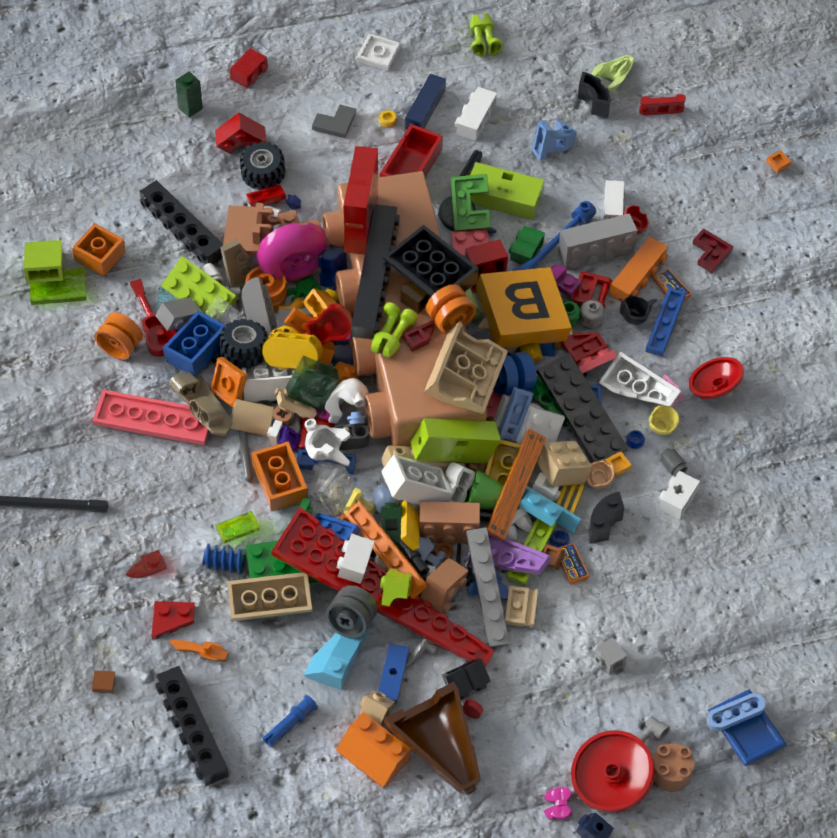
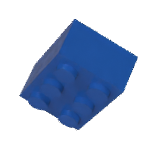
M197 311L163 347L166 362L197 377L210 363L212 358L220 352V332L227 325Z

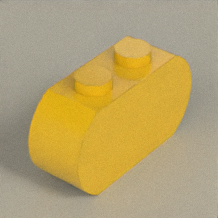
M277 331L264 343L262 352L265 361L270 366L278 367L281 370L292 368L304 372L312 369L320 360L323 354V347L320 340L314 335Z

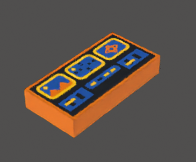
M669 269L654 277L653 281L665 294L668 288L685 292V300L691 297V292Z
M574 543L560 547L565 551L560 564L569 584L587 580L589 578L588 572Z

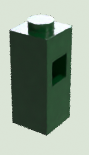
M188 71L177 78L175 82L178 108L190 118L201 111L203 105L200 80Z
M385 502V505L381 506V527L398 546L402 541V505H397V502Z

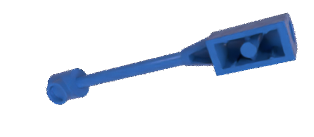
M589 201L581 202L571 213L573 220L562 230L576 227L577 225L589 224L590 220L597 213L595 206ZM560 232L533 259L512 269V271L535 269L537 264L559 243Z

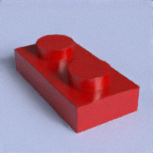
M281 185L246 194L247 201L251 207H256V203L267 205L286 200V194Z

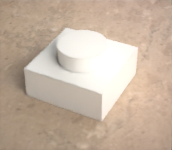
M275 420L273 426H270L268 429L267 437L269 438L270 446L278 445L281 428L283 427L282 421Z

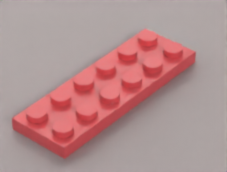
M108 390L102 391L92 420L93 425L203 446H205L209 430L192 415L189 405Z

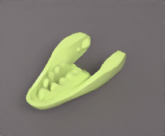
M625 55L613 61L603 62L593 69L592 75L598 78L611 79L613 82L609 85L608 90L609 92H614L628 75L634 58L631 55Z

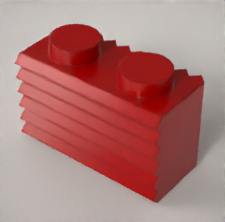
M249 48L230 68L231 80L248 88L251 83L254 84L261 73L267 71V56Z

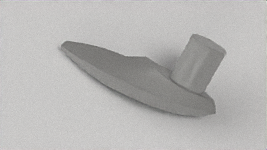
M293 412V425L289 427L299 432L301 428L300 416Z
M424 638L408 657L405 669L421 656L424 650L434 654L437 647Z

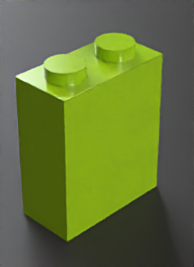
M62 240L25 243L24 273L26 283L63 281L64 252Z

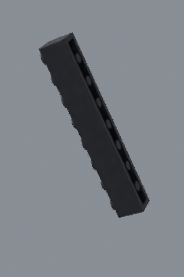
M377 204L374 206L351 324V337L373 340L376 332L380 331L381 321H378V318L383 315L381 302H385L386 299L384 286H388L389 275H387V271H391V265L383 259V256L395 248V245L392 244L393 241L397 240L398 230L395 227L400 224V215H397V207Z

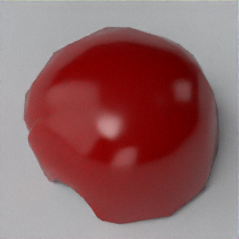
M631 205L627 207L623 215L630 214L637 229V234L646 231L649 224L647 214L640 212V206Z

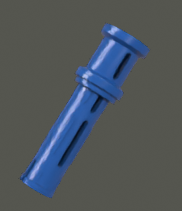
M306 694L296 707H291L290 713L262 737L269 747H272L298 722H304L306 720L305 717L309 713L318 709V705L309 695Z

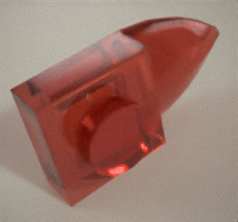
M156 550L141 556V560L132 565L125 575L131 578H143L166 570L167 567L160 551Z

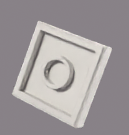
M368 34L356 57V62L389 71L401 48V43Z

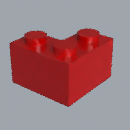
M240 112L215 130L216 147L229 154L241 145L244 147L252 146V143L256 142L258 144L260 141L267 143L265 126Z

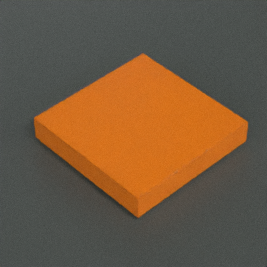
M219 357L211 385L212 393L233 407L236 399H242L247 374L224 357Z

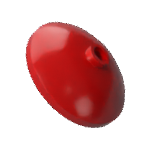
M731 357L709 360L692 373L689 379V388L699 398L716 399L723 397L735 390L744 377V368L739 360Z

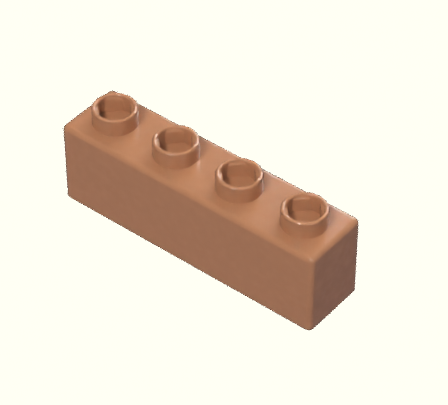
M423 171L378 178L377 205L397 207V215H400V224L395 227L398 230L397 240L392 243L395 247L422 225H425L441 238ZM347 182L341 183L337 187V211L324 213L322 215V224L329 242V256L345 255L348 270L336 273L339 304L344 306L350 314H354L365 255L344 252L343 204L348 185ZM391 266V271H387V275H389L388 286H384L386 299L385 302H381V305L384 308L386 303H394L400 308L402 314L404 309L410 308L401 302L400 290L410 280ZM426 307L419 314L416 313L418 315L416 323L408 327L403 334L433 320L426 312ZM384 311L382 317L378 318V321H381L380 331L386 323ZM399 318V320L395 323V325L393 326V328H392V330H391V332H390L391 335H392V334L394 333V331L396 330V328H397V326H398V324H399V322H400V318ZM436 324L430 343L413 352L404 341L402 334L399 339L400 347L390 358L383 356L386 344H384L381 352L376 354L371 352L373 340L351 337L350 333L351 353L356 374L358 376L373 374L377 392L365 395V411L372 439L388 437L390 446H411L410 441L424 418L486 421L487 408L481 414L440 402L424 392L447 336L446 333L441 332Z

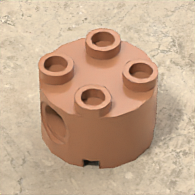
M675 743L660 745L653 757L655 764L653 782L658 784V787L664 791L678 792L691 781L695 765L691 750L686 746Z

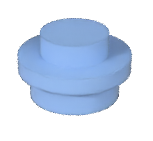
M351 412V416H348L347 420H349L350 424H363L367 417L362 415V412Z

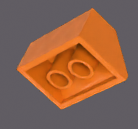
M364 712L349 726L336 749V752L383 789L411 760V748Z

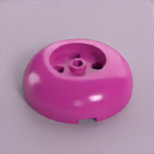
M309 222L307 225L291 223L274 230L261 241L260 249L256 252V260L263 273L272 275L274 279L282 280V276L285 275L286 282L300 280L313 274L322 266L328 255V238L325 231L316 224Z

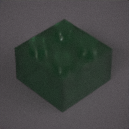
M303 355L286 386L287 396L322 411L339 381L338 370Z

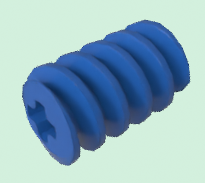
M208 543L204 551L202 565L204 567L206 563L207 569H211L214 565V570L217 571L221 567L223 572H226L229 568L231 573H234L237 569L238 574H242L246 553L242 555V551L239 549L235 554L233 547H231L229 552H226V546H223L222 550L219 551L218 545H215L214 549L211 550Z

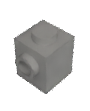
M613 637L609 640H603L597 645L595 660L599 666H603L608 674H611L626 665L627 655Z

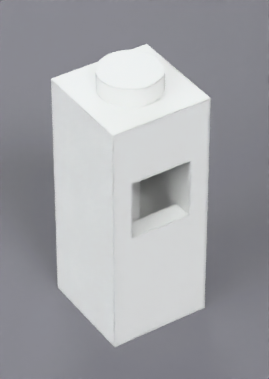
M606 180L604 220L623 215L624 181Z

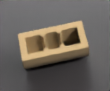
M236 399L231 415L233 423L230 428L267 436L274 407Z

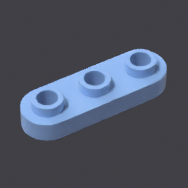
M756 693L739 698L710 711L707 724L714 731L727 729L760 715L764 710L765 700ZM754 704L757 708H752L751 705ZM737 712L739 715L735 716L732 713ZM714 720H719L721 723L717 724Z

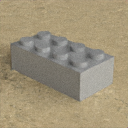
M630 214L560 230L558 254L564 267L567 269L593 264L606 259L610 260L622 255H629L634 253L637 229Z

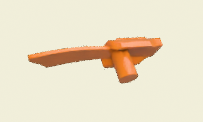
M186 640L169 641L178 651L200 653V657L209 660L225 662L228 656V652L221 645L206 641L202 646Z

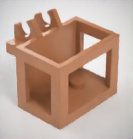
M256 203V207L229 205L223 246L237 240L248 255L256 256V252L260 249L261 241L274 231V225L281 224V218L273 219V209L264 208V203Z

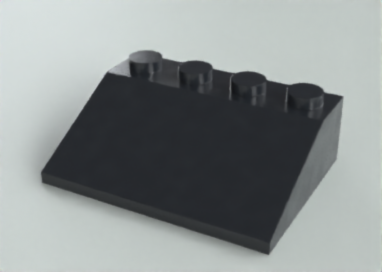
M422 225L383 256L387 263L430 297L448 285H459L466 292L478 282V267L425 225Z

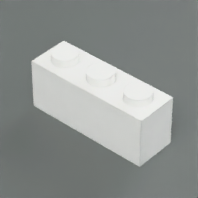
M477 87L475 92L470 94L469 103L464 105L461 117L458 116L456 119V135L473 141L477 140L496 106V92Z

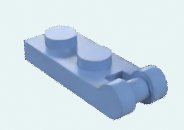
M516 387L513 388L501 424L497 428L501 440L506 439L509 442H516L533 397L532 392Z

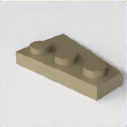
M235 240L220 248L229 288L240 287V289H243L247 274L257 266L242 245Z

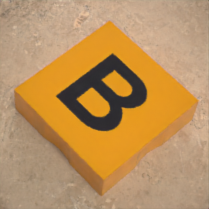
M551 267L480 274L475 288L482 309L488 318V327L494 343L505 348L522 346L528 343L542 344L567 340L572 327Z

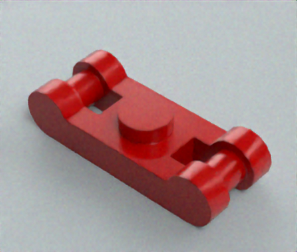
M677 94L676 97L660 98L643 96L640 101L639 113L645 116L682 113L686 97L684 94Z

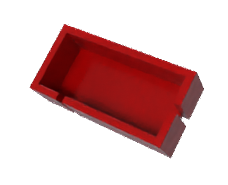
M410 124L404 134V138L402 137L380 172V177L423 171L426 177L443 150V136Z

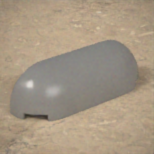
M256 277L250 279L244 285L242 301L247 320L251 319L253 322L260 323V326H263L265 331H267V337H269L270 333L277 328V323L267 284L263 285L261 282L262 278Z

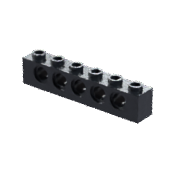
M157 180L139 191L141 205L145 209L147 208L155 219H159L164 228L170 230L178 241L183 242L189 252H193L200 263L205 265L209 263L215 264L223 258L220 248L223 246V243Z
M180 666L157 674L156 690L159 695L163 694L165 698L163 700L164 707L167 712L171 711L173 717L170 718L174 728H179L181 733L178 734L181 744L183 746L186 745L189 750L186 753L190 763L194 762L197 767L195 773L198 780H203L205 786L229 777L228 767ZM174 690L179 691V692L176 693V694H171V693H170V692H172V691H174ZM181 707L187 708V709L184 710V711H179V710H178V709L181 708ZM189 724L195 725V726L192 727V728H187V727H186V726L189 725ZM197 741L203 742L201 745H194ZM206 758L211 759L210 762H202Z

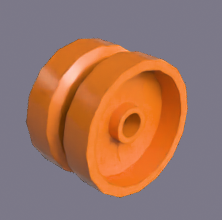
M259 266L252 269L247 274L245 284L250 279L261 277L262 284H267L273 311L279 310V306H283L287 299L285 275L282 276V280L274 279L272 275L263 273Z
M453 284L441 288L429 299L426 305V312L435 321L441 332L448 334V331L458 322H461L463 327L466 326L474 317L476 307L459 285Z
M113 312L108 315L103 325L96 331L94 338L98 346L108 355L116 359L126 360L134 351V347H137L143 339V332L132 319L121 313Z

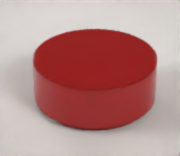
M466 700L462 706L464 714L470 718L478 719L483 713V707L475 700Z

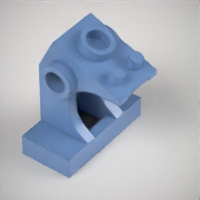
M556 119L554 130L546 120H540L532 151L539 160H546L548 152L566 151L573 147L577 131Z

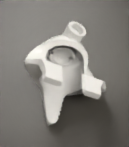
M350 378L343 380L337 385L325 405V409L330 414L329 423H338L342 416L339 404H342L344 401L357 407L356 412H362V415H366L365 395L369 394L362 382Z
M314 419L306 420L305 428L308 433L305 446L308 455L314 460H331L348 467L350 462L341 453L339 448L342 441H346L351 437L350 433H348L349 428H330L326 425H317Z

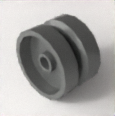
M346 586L337 593L326 609L325 616L327 623L336 633L346 638H358L370 626V623L377 615L378 607L375 599L366 590L357 586Z

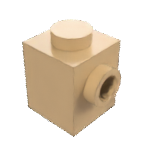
M373 690L369 695H364L360 702L362 708L359 714L364 712L382 725L384 719L390 715L395 701L387 698L384 693Z

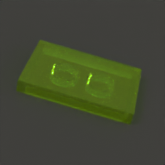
M85 267L64 269L63 281L30 283L31 305L87 301Z

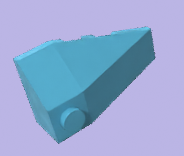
M372 622L366 632L358 638H346L335 633L311 658L304 677L342 690Z

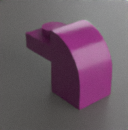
M553 265L551 270L559 292L571 298L580 288L582 281L568 274L566 267Z

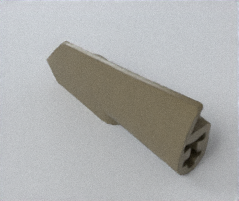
M190 372L173 376L169 381V387L189 405L192 415L212 434L226 436L233 422L201 375L195 377Z

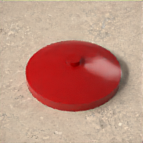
M620 730L604 731L589 738L578 749L571 767V780L577 795L587 806L603 813H620L639 804L649 793L655 777L654 760L647 746L635 735Z

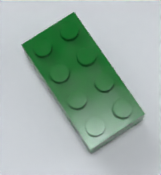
M278 541L245 545L250 579L302 573V571L271 555V551ZM308 575L309 583L320 582Z

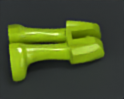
M488 13L483 14V20L479 19L478 14L472 15L470 21L471 33L476 38L471 44L473 54L480 57L486 55V44L483 41L482 34L486 36L488 54L490 56L498 54L503 49L502 40L493 37L495 25Z
M388 302L383 308L386 323L382 330L374 335L371 352L379 354L384 344H386L383 356L390 358L400 347L399 339L408 327L416 323L418 315L411 309H404L401 314L400 308L396 304ZM399 318H400V322H399V324H398L396 330H395L394 333L391 335L390 332H391L393 326L395 325V323H396V322L399 320Z

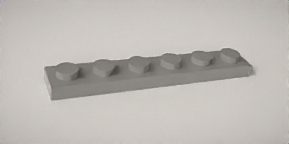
M487 527L467 530V539L488 646L494 648L509 645Z

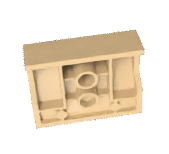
M458 322L448 331L424 392L440 402L483 414L508 351L489 339H475L465 333L463 324Z

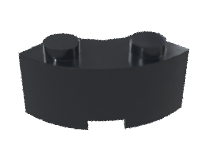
M582 72L579 82L578 99L584 100L589 104L591 115L608 118L611 101L608 88H605L598 77Z
M620 492L604 497L595 506L589 526L590 544L609 540L611 527L616 522L623 520L625 507Z

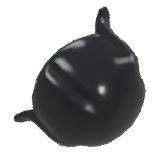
M629 296L624 300L619 298L621 301L620 314L630 324H643L647 320L652 305L657 302V299L646 301L637 296Z

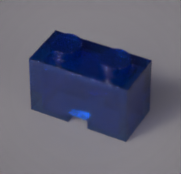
M330 244L318 254V266L321 268L319 273L320 286L334 291L337 290L336 273L348 270L346 252H344L343 248Z

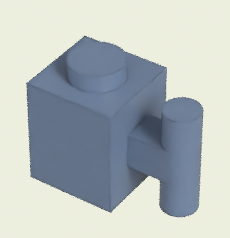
M419 536V548L416 551L420 552L425 564L428 563L430 566H436L437 569L446 557V554L443 551H439L437 556H434L435 545L433 541L425 536L423 538Z

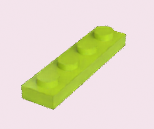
M537 518L523 545L543 552L558 521L553 526H550ZM509 570L507 579L525 587L531 573Z

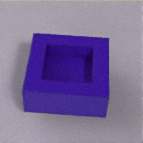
M284 426L281 428L278 444L289 441L292 451L295 452L297 451L300 434L289 426Z

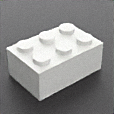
M394 454L382 470L391 495L396 500H404L414 505H420V501L448 502L453 495L442 468Z

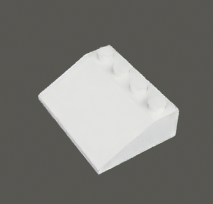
M265 359L255 367L250 366L247 369L242 367V371L247 374L244 387V401L253 403L261 400L276 401L277 395L274 392L277 387L280 389L286 388L291 393L296 395L302 394L307 398L321 395L318 364L304 372L292 368L281 370L278 367L270 366Z

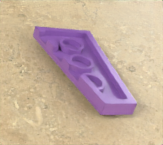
M488 534L494 568L541 575L551 561L548 554L507 538L501 541ZM468 554L463 559L464 562H466Z

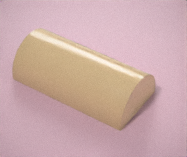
M303 572L227 581L231 622L312 612L308 575Z

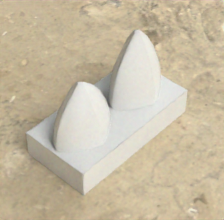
M522 508L516 510L505 538L517 541V531L513 523L520 529L530 533L533 523L527 511Z

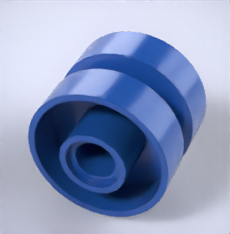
M527 352L506 355L493 388L498 396L511 395L514 387L526 391L534 389L536 369L531 356Z

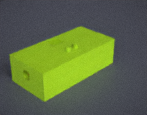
M475 162L470 175L487 174L489 193L471 195V201L474 205L531 220L534 219L543 195L544 179Z
M424 418L410 443L415 461L487 463L501 439L495 421Z

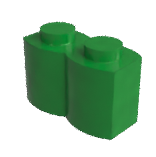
M524 226L522 230L517 232L515 243H511L509 247L510 260L524 264L533 259L543 246L545 232Z

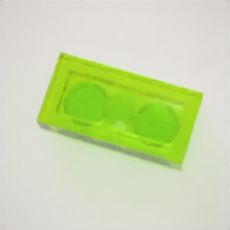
M252 511L215 524L223 544L260 530Z

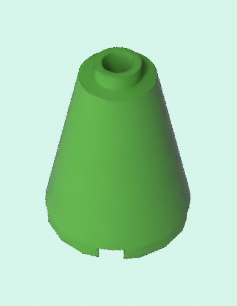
M476 470L475 478L469 488V494L466 496L465 503H480V510L494 511L504 485L485 473Z

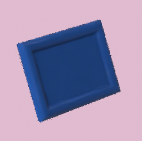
M748 689L712 708H709L708 712L710 713V711H712L713 709H716L727 703H730L739 698L752 694V692L750 689ZM751 705L752 708H757L756 705ZM764 710L760 715L722 730V733L745 767L787 746ZM737 712L732 713L735 716L739 715ZM714 720L717 724L721 723L719 720Z

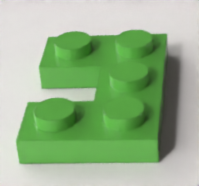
M488 175L451 177L455 231L491 229L490 209L472 211L471 195L489 193Z

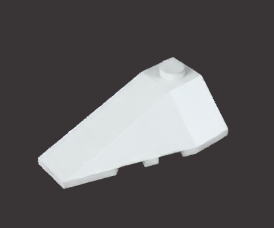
M622 352L618 354L599 381V384L615 394L671 407L682 392Z

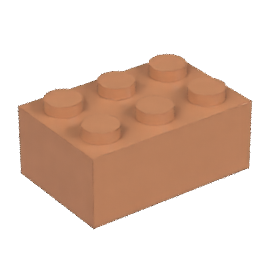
M420 501V537L423 538L425 536L432 540L433 543H464L469 545L466 532L467 530L479 529L480 503Z

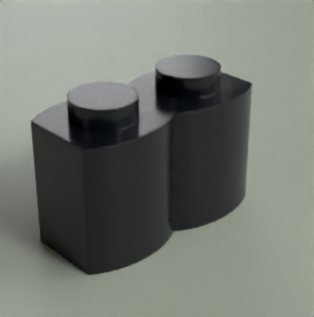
M480 658L468 661L442 674L445 685L454 681L459 690L461 700L468 697V693L472 690L481 691L487 688L486 684L491 682L484 663Z

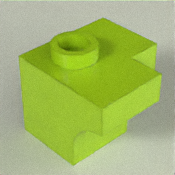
M390 568L386 575L382 576L380 588L383 589L382 605L390 606L396 598H408L411 590L412 574L402 573L398 569Z

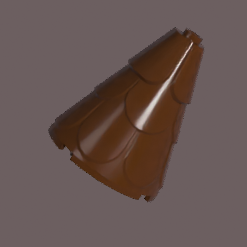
M454 681L438 689L428 700L405 712L401 709L384 719V723L389 730L410 747L412 752L431 766L433 772L460 794L465 793L469 795L477 790L476 785L481 781L475 749L474 745L471 744L467 719L464 716L459 690Z

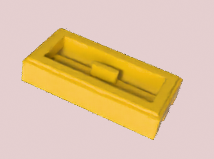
M583 484L564 485L556 504L561 506L568 487L571 488L563 506L567 510L574 491L578 490L570 510L574 514L585 487Z

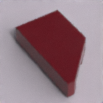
M435 321L427 322L403 334V339L412 352L430 343Z

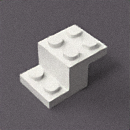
M502 396L494 418L497 428L501 424L510 396ZM530 403L516 442L522 444L528 429H532L545 436V442H556L565 417Z

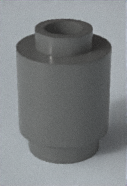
M668 448L661 453L660 462L671 475L676 477L679 471L683 473L687 471L688 467L685 460L675 449Z

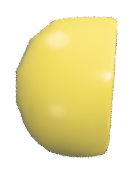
M660 405L651 413L649 426L656 434L666 436L674 432L680 418L672 406Z

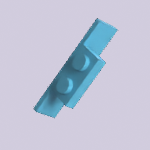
M526 486L518 507L550 526H553L558 521L557 524L573 534L576 532L581 518Z

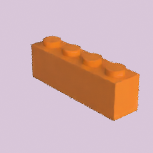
M649 236L611 283L609 296L620 301L619 298L624 300L629 296L638 297L640 290L648 285L649 278L656 275L660 264L666 262L668 246Z

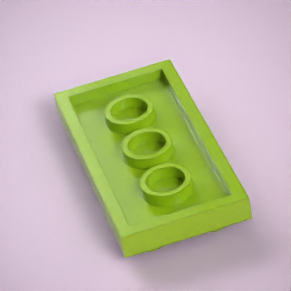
M183 256L160 285L178 299L191 297L204 314L219 322L223 320L239 298Z

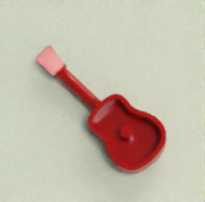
M142 280L131 281L130 286L135 296L139 298L147 315L142 320L147 350L153 356H165L163 347L178 330L167 331L155 316L156 313L154 314L145 296Z
M331 304L319 316L309 320L306 325L307 332L303 334L316 336L322 345L328 341L343 340L351 333L352 317L341 304Z

